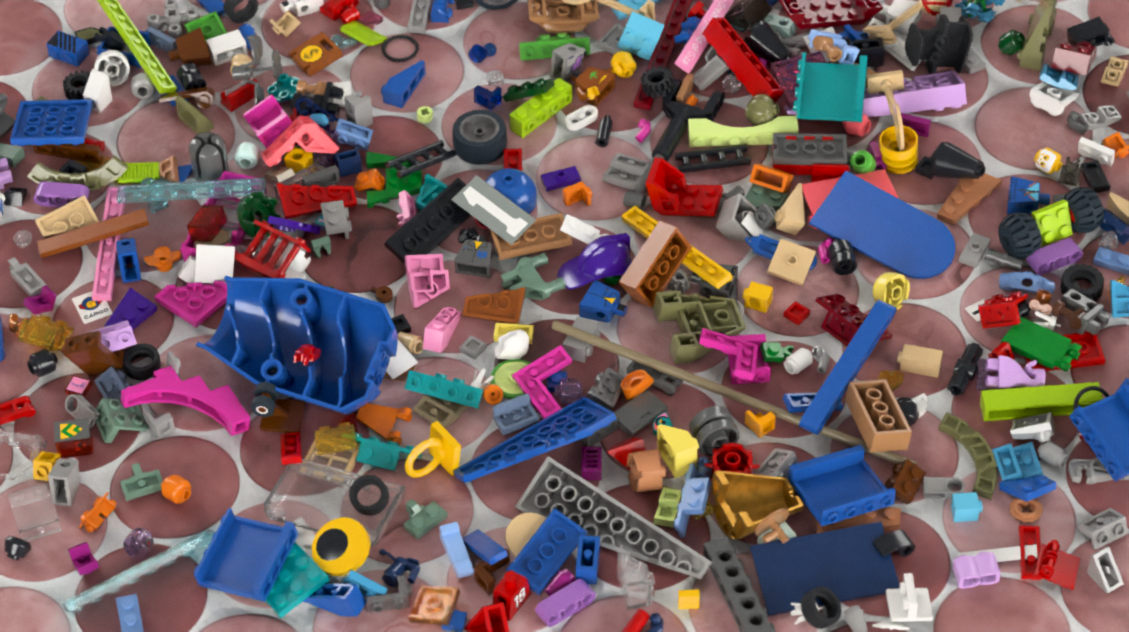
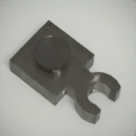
M1070 157L1066 158V164L1062 165L1058 183L1077 186L1081 170L1079 168L1080 159L1077 158V162L1072 163L1070 162Z

